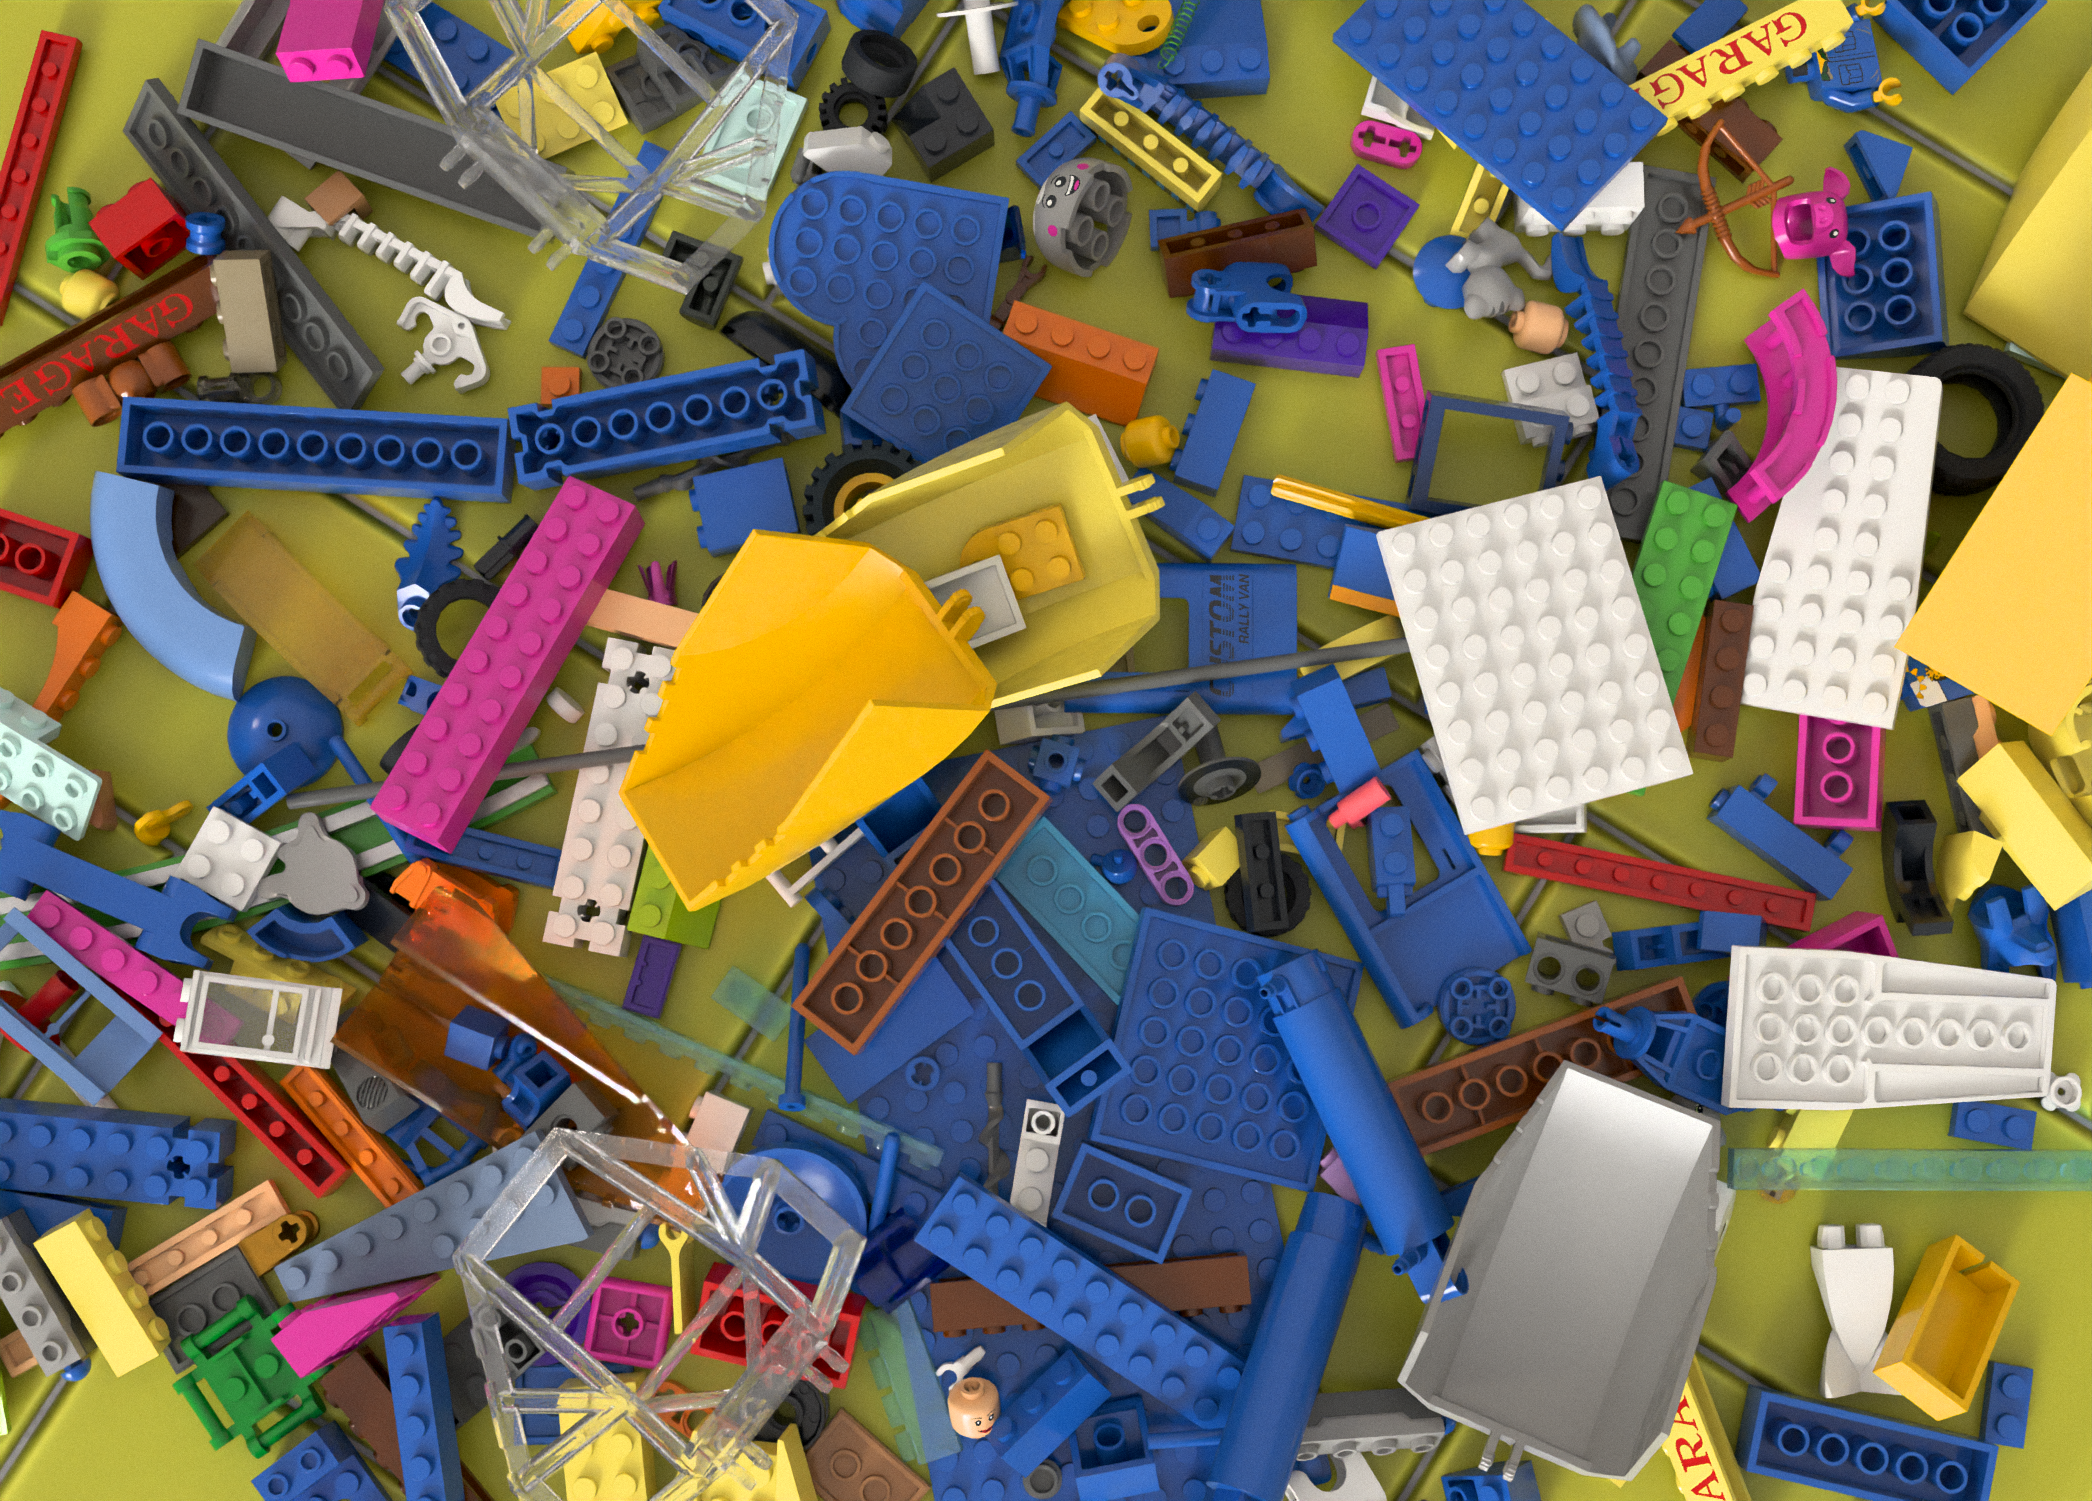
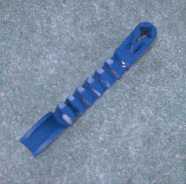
M1115 53L1107 58L1098 74V85L1105 95L1118 98L1144 113L1149 109L1153 110L1159 115L1157 121L1160 124L1168 121L1176 127L1174 134L1179 137L1184 133L1193 140L1191 144L1193 148L1196 149L1201 146L1209 152L1207 158L1210 161L1217 158L1225 164L1226 167L1223 171L1225 174L1230 175L1233 171L1241 177L1238 186L1242 190L1249 184L1256 189L1253 193L1254 198L1271 215L1305 208L1311 222H1313L1324 209L1323 205L1307 194L1288 176L1281 165L1275 164L1270 160V155L1259 151L1252 145L1253 142L1250 139L1245 140L1235 132L1236 129L1233 126L1229 127L1223 123L1216 113L1212 114L1202 107V103L1199 100L1194 101L1186 95L1184 89L1181 87L1178 89L1168 81L1169 78L1165 75L1161 76L1147 70L1125 53ZM1119 69L1124 75L1116 81L1111 76Z

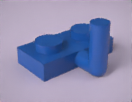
M1756 363L1685 370L1680 401L1681 406L1692 409L1713 408L1715 425L1719 431L1724 432L1730 429L1741 419L1740 410L1737 408L1729 409V406L1751 405L1761 401Z

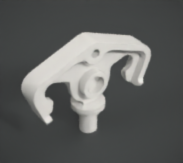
M419 296L410 299L396 324L401 329L410 331L417 326V316L421 313H426L430 316L434 328L425 337L423 343L424 353L421 354L416 350L414 352L416 355L413 358L414 362L401 373L405 380L412 385L424 373L428 375L431 372L434 375L437 372L433 368L434 364L441 366L449 365L458 358H464L473 363L474 371L467 376L460 374L455 380V389L460 394H463L466 391L486 384L490 378V369L475 327L470 320L424 297Z

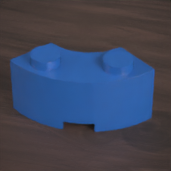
M290 902L276 908L246 931L253 940L269 952L285 959L310 961V963L328 961L340 957L369 941L366 934L350 919L345 910L333 916H316L296 908Z

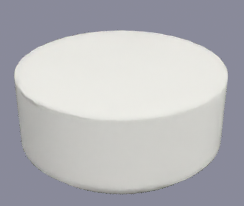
M558 687L546 697L551 708L570 723H576L585 713L582 707L570 695Z

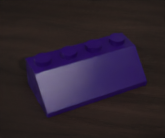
M1299 295L1306 306L1307 319L1300 330L1291 333L1246 332L1240 329L1236 322H1214L1209 360L1359 378L1365 366L1369 330L1368 303ZM1277 309V316L1289 318L1296 310Z

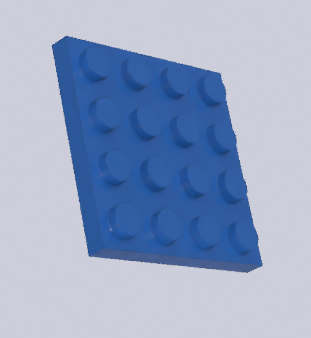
M923 280L840 411L882 439L893 443L899 450L903 447L911 452L913 459L916 461L920 460L924 464L952 449L1017 421L1051 370L1052 365Z

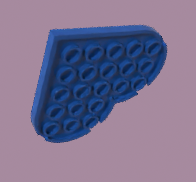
M856 171L827 172L817 175L800 185L788 195L779 207L769 235L768 247L771 269L779 288L794 307L815 321L834 326L833 343L835 357L841 373L851 388L854 389L923 280L990 323L1009 198Z

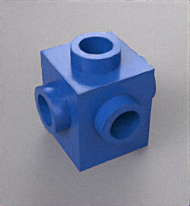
M1052 734L1051 740L1042 738L1040 747L1033 745L1027 767L1034 769L1032 779L1039 781L1038 787L1060 793L1062 787L1070 789L1072 780L1080 781L1086 759L1079 758L1080 748L1073 746L1075 740ZM1053 755H1060L1064 759V764L1062 767L1054 769L1049 765V758Z

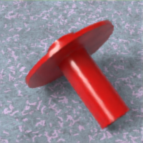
M58 970L29 999L7 990H0V997L45 1034L47 1027L52 1024L49 1018L79 990V984L65 971ZM0 1028V1032L11 1043H13L15 1046L22 1049L23 1051L31 1054L27 1049H25L21 1044H19L15 1039H13L9 1034H7L2 1028ZM59 1034L52 1035L49 1039L60 1047Z

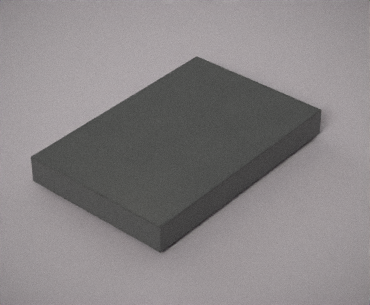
M238 1245L149 1300V1305L156 1316L162 1318L168 1326L169 1337L172 1341L163 1352L176 1375L195 1365L194 1361L182 1350L181 1340L191 1333L195 1335L200 1333L237 1306L236 1302L245 1295L250 1294L253 1296L267 1317L281 1308L264 1277H257ZM245 1319L206 1348L212 1354L251 1330L253 1326L249 1320Z

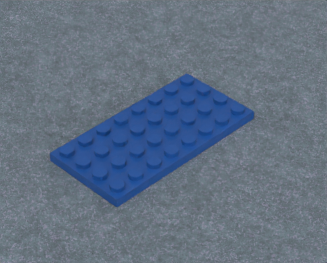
M1367 0L1333 34V43L1561 232L1659 133L1668 120V117L1523 0Z

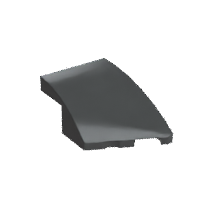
M671 23L638 37L636 55L604 68L619 102L641 135L665 125L700 104L735 78L739 71V67L735 63L727 64L711 54L708 46L700 41L690 39L684 31Z

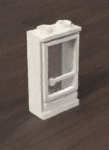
M194 970L192 979L184 978L180 1002H188L186 1018H177L173 1042H181L180 1051L329 1069L343 989Z

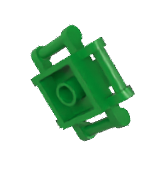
M247 1294L236 1302L237 1306L200 1333L197 1335L191 1333L181 1340L182 1350L194 1361L197 1368L176 1381L172 1387L178 1395L183 1394L212 1439L209 1443L215 1451L242 1434L250 1453L255 1458L261 1459L271 1451L273 1444L310 1418L317 1419L327 1411L325 1403L312 1384L335 1368V1366L331 1363L300 1378L271 1341V1338L282 1330L278 1324L297 1309L293 1303L289 1302L267 1317L255 1298ZM245 1319L249 1320L253 1326L251 1330L213 1357L206 1348L208 1345ZM204 1378L234 1422L227 1429L197 1385ZM299 1395L302 1405L262 1433L257 1423Z

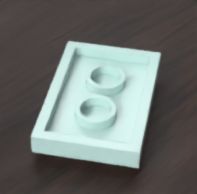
M738 71L694 172L696 177L766 204L809 105L808 99Z

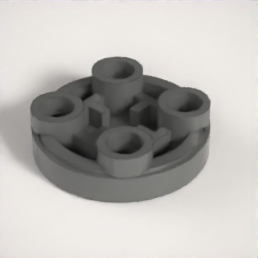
M619 317L608 319L594 334L588 347V367L596 380L604 388L659 378L664 367L665 353L659 337L650 326L636 319Z

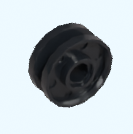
M768 1371L749 1390L743 1405V1423L749 1437L753 1441L777 1443V1440L789 1424L794 1423L797 1424L804 1450L808 1449L820 1436L830 1414V1397L824 1384ZM778 1403H791L795 1408L796 1416H783L779 1412Z

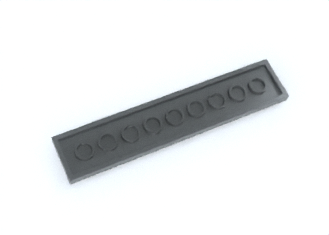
M159 78L145 80L125 124L123 133L187 215L196 212H210L225 218V229L221 232V237L225 240V251L270 250L285 342L337 409L360 410L385 368L312 276L308 268L291 249L287 241L266 217L263 210L259 208L241 182L203 136L196 124L189 117L177 113L179 103Z
M1643 165L1645 207L1628 230L1615 309L1619 316V319L1616 320L1618 330L1624 336L1621 339L1622 347L1629 356L1626 358L1627 367L1633 373V376L1630 378L1632 388L1636 389L1638 396L1635 397L1636 404L1643 413V415L1638 417L1633 436V443L1640 466L1636 473L1606 491L1620 539L1641 544L1660 483L1663 480L1668 481L1709 223L1696 228V234L1675 233L1688 217H1692L1693 220L1707 213L1708 209L1705 208L1706 205H1704V200H1702L1703 195H1700L1698 174ZM1710 176L1711 185L1715 187L1716 177ZM1599 407V418L1610 410ZM1598 424L1596 425L1593 448H1595Z

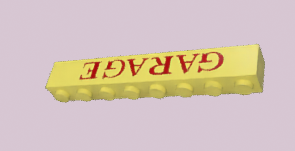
M1797 0L1629 85V87L1668 117L1666 125L1657 134V136H1662L1673 130L1678 125L1677 121L1687 116H1690L1691 119L1698 118L1712 108L1711 104L1721 99L1724 102H1729L1737 98L1745 91L1744 87L1754 82L1758 86L1763 85L1779 74L1778 70L1788 65L1792 69L1799 67L1812 57V53L1823 48L1827 52L1836 48L1846 40L1844 35L1854 21L1841 0Z
M1694 1354L1670 1436L1661 1445L1665 1454L1670 1457L1676 1472V1485L1679 1491L1684 1494L1686 1501H1752Z

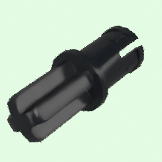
M526 513L524 518L503 537L500 535L497 537L499 541L475 563V569L486 580H492L515 557L517 559L520 558L519 553L527 546L538 525Z

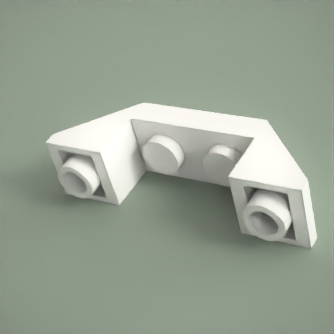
M1027 1099L1010 1204L1046 1227L1065 1114L1058 1104Z

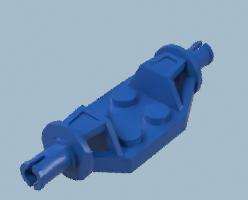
M1012 0L1018 1L1019 5L1012 6L1010 9L999 61L1008 81L1006 94L1018 102L1014 123L1011 127V131L1016 135L1023 137L1035 136L1040 107L1048 108L1057 104L1058 96L1055 91L1063 65L1052 57L1049 52L1057 34L1055 24L1058 12L1066 0ZM1023 71L1029 72V81H1025Z
M1603 1006L1596 1012L1595 1015L1608 1020V1022L1604 1023L1593 1018L1594 1029L1614 1037L1616 1054L1624 1060L1631 1061L1656 1086L1723 1115H1729L1738 1111L1751 1112L1758 1109L1729 1108L1721 1105L1726 1028L1686 1011H1650L1643 1006L1630 1009L1625 1015H1622L1609 1007ZM1774 1109V1110H1776V1111H1783V1110H1785V1109Z

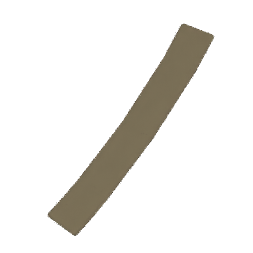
M1388 703L1358 716L1369 743L1399 729V725ZM1306 740L1258 762L1261 769V778L1255 785L1257 793L1260 794L1288 781L1289 776L1293 774L1294 767L1302 762H1307L1310 765L1316 763L1318 765V763L1324 761L1320 749L1312 752Z

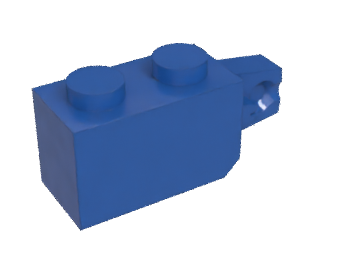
M1409 806L1379 807L1365 818L1372 892H1376L1377 898H1385L1388 919L1403 918L1406 915L1405 897L1413 895V886L1416 883Z

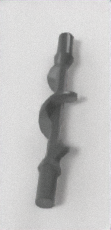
M788 432L781 433V443L735 451L721 457L715 455L699 458L694 467L675 475L662 474L659 478L633 487V491L638 502L663 492L669 493L673 489L687 491L694 484L692 477L703 475L724 466L736 468L748 465L750 456L776 446H789L790 443L800 439H796Z
M987 1062V1091L984 1094L988 1104V1123L980 1133L978 1142L988 1149V1177L983 1187L998 1196V1181L1009 1174L1011 1166L1007 1154L999 1148V1122L1004 1118V1109L1001 1104L1004 1095L1002 1092V1062Z

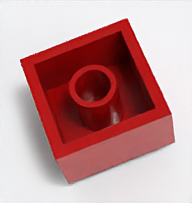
M151 177L146 181L134 184L128 190L127 195L114 204L102 207L97 212L96 217L88 222L114 259L141 280H145L185 251L186 238L190 236V230L185 225L187 214L179 203Z

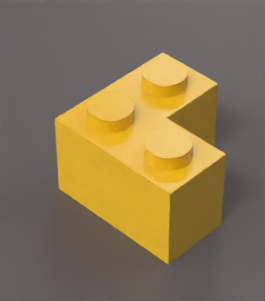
M567 0L555 18L577 54L592 52L601 54L613 46V40L624 27H647L655 23L660 16L658 7L662 0Z

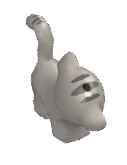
M1488 216L1463 242L1462 248L1455 252L1445 264L1452 273H1462L1466 269L1470 272L1469 278L1462 287V292L1465 300V313L1473 320L1482 317L1492 318L1503 315L1508 311H1520L1525 308V296L1522 289L1513 284L1501 267L1517 262L1532 279L1549 280L1553 276L1551 255L1546 257L1543 266L1539 265L1533 255L1522 247L1516 235L1500 228Z

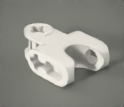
M1357 1452L1356 1455L1348 1458H1335L1333 1454H1329L1337 1471L1336 1483L1329 1492L1316 1488L1304 1472L1297 1470L1292 1471L1285 1492L1289 1501H1387L1385 1492L1361 1452Z

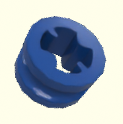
M919 1056L909 1062L905 1077L911 1088L925 1092L938 1084L941 1078V1069L935 1059L929 1056ZM924 1062V1067L927 1064L932 1066L934 1070L930 1074L932 1082L922 1085L923 1080H920L918 1084L913 1079L912 1075L917 1072L915 1067L917 1063Z

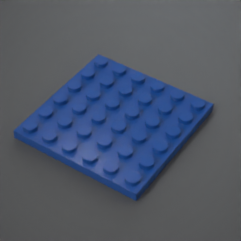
M1142 907L1111 1035V1040L1134 1071L1096 1098L1087 1139L1301 1191L1314 1192L1327 1131L1272 1020L1275 1016L1268 1000L1261 998L1259 995L1261 986L1257 979V976L1311 951V949L1149 907ZM1319 952L1328 965V972L1335 986L1341 987L1354 1013L1364 969L1363 963Z

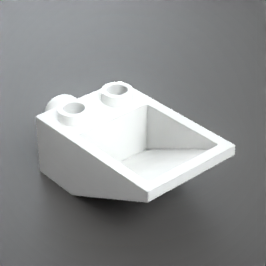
M1000 554L924 581L941 606L944 605L950 598L949 596L955 593L956 590L967 589L973 597L968 609L973 606H978L986 615L984 616V622L981 623L977 632L968 641L972 649L1027 628Z

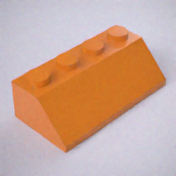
M1014 300L1003 333L1052 365L1051 370L1033 397L1057 405L1067 401L1081 413L1090 416L1096 414L1099 419L1125 428L1130 421L1137 419L1157 363L1159 348Z

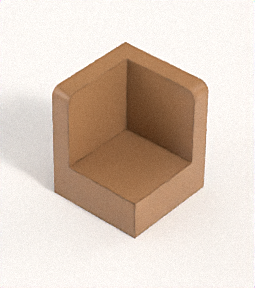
M340 170L304 198L311 210L316 211L329 226H333L351 210L362 220L373 212L364 195Z

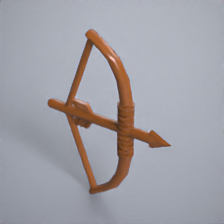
M1718 119L1700 148L1697 166L1701 190L1700 195H1703L1702 200H1704L1703 203L1706 205L1705 208L1708 209L1707 213L1693 220L1692 217H1688L1675 233L1696 234V228L1711 222L1713 223V230L1716 232L1715 235L1718 237L1717 240L1720 241L1730 260L1745 272L1778 278L1780 277V272L1777 271V241L1772 227V214L1777 203V191L1793 184L1794 178L1789 175L1773 182L1724 125V119ZM1719 130L1761 177V180L1748 185L1745 196L1724 206L1719 205V197L1716 196L1715 187L1711 185L1708 168L1711 144ZM1770 203L1771 270L1755 267L1740 254L1731 239L1732 233H1730L1731 230L1728 228V223L1726 224V214L1748 204L1759 209Z

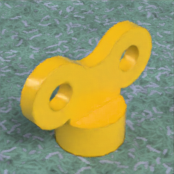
M184 800L164 811L154 810L147 812L134 824L136 837L146 845H159L169 835L170 823L187 815L192 811L193 805L190 800Z

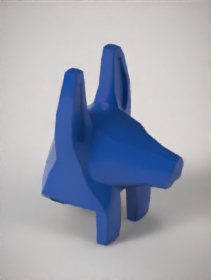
M1995 883L1981 887L1972 900L1968 917L1980 943L1982 969L2009 973V967L2035 965L2038 977L2056 981L2058 959L2055 943L2047 930L2049 909L2044 897L2033 884L2022 887V892Z

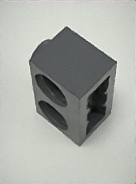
M1538 932L1525 975V982L1532 984L1531 989L1541 994L1554 995V991L1570 995L1569 1000L1579 1005L1592 1007L1593 1002L1602 1004L1614 965L1615 954ZM1545 957H1553L1559 961L1561 968L1557 973L1548 975L1539 969V961ZM1592 968L1599 974V979L1594 985L1585 986L1577 980V973L1581 969Z

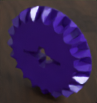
M534 1262L512 1271L497 1287L523 1318L532 1315L537 1310L538 1302H541L543 1307L562 1306L547 1316L548 1323L543 1324L541 1318H532L526 1321L549 1348L533 1364L534 1366H547L563 1361L571 1356L585 1341L591 1309V1294L587 1292L583 1280L579 1279L571 1269L560 1266L558 1263Z

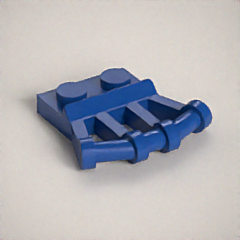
M420 1059L408 1074L413 1078L418 1087L414 1094L421 1107L383 1134L408 1153L424 1185L428 1187L473 1164L471 1162L472 1158L481 1148L485 1150L491 1143L489 1138L497 1116L502 1114L504 1110L502 1101L459 1090L454 1084ZM456 1101L483 1109L477 1128H473L448 1107ZM440 1117L444 1118L469 1138L459 1151L455 1150L430 1130ZM423 1138L450 1160L429 1171L416 1144Z

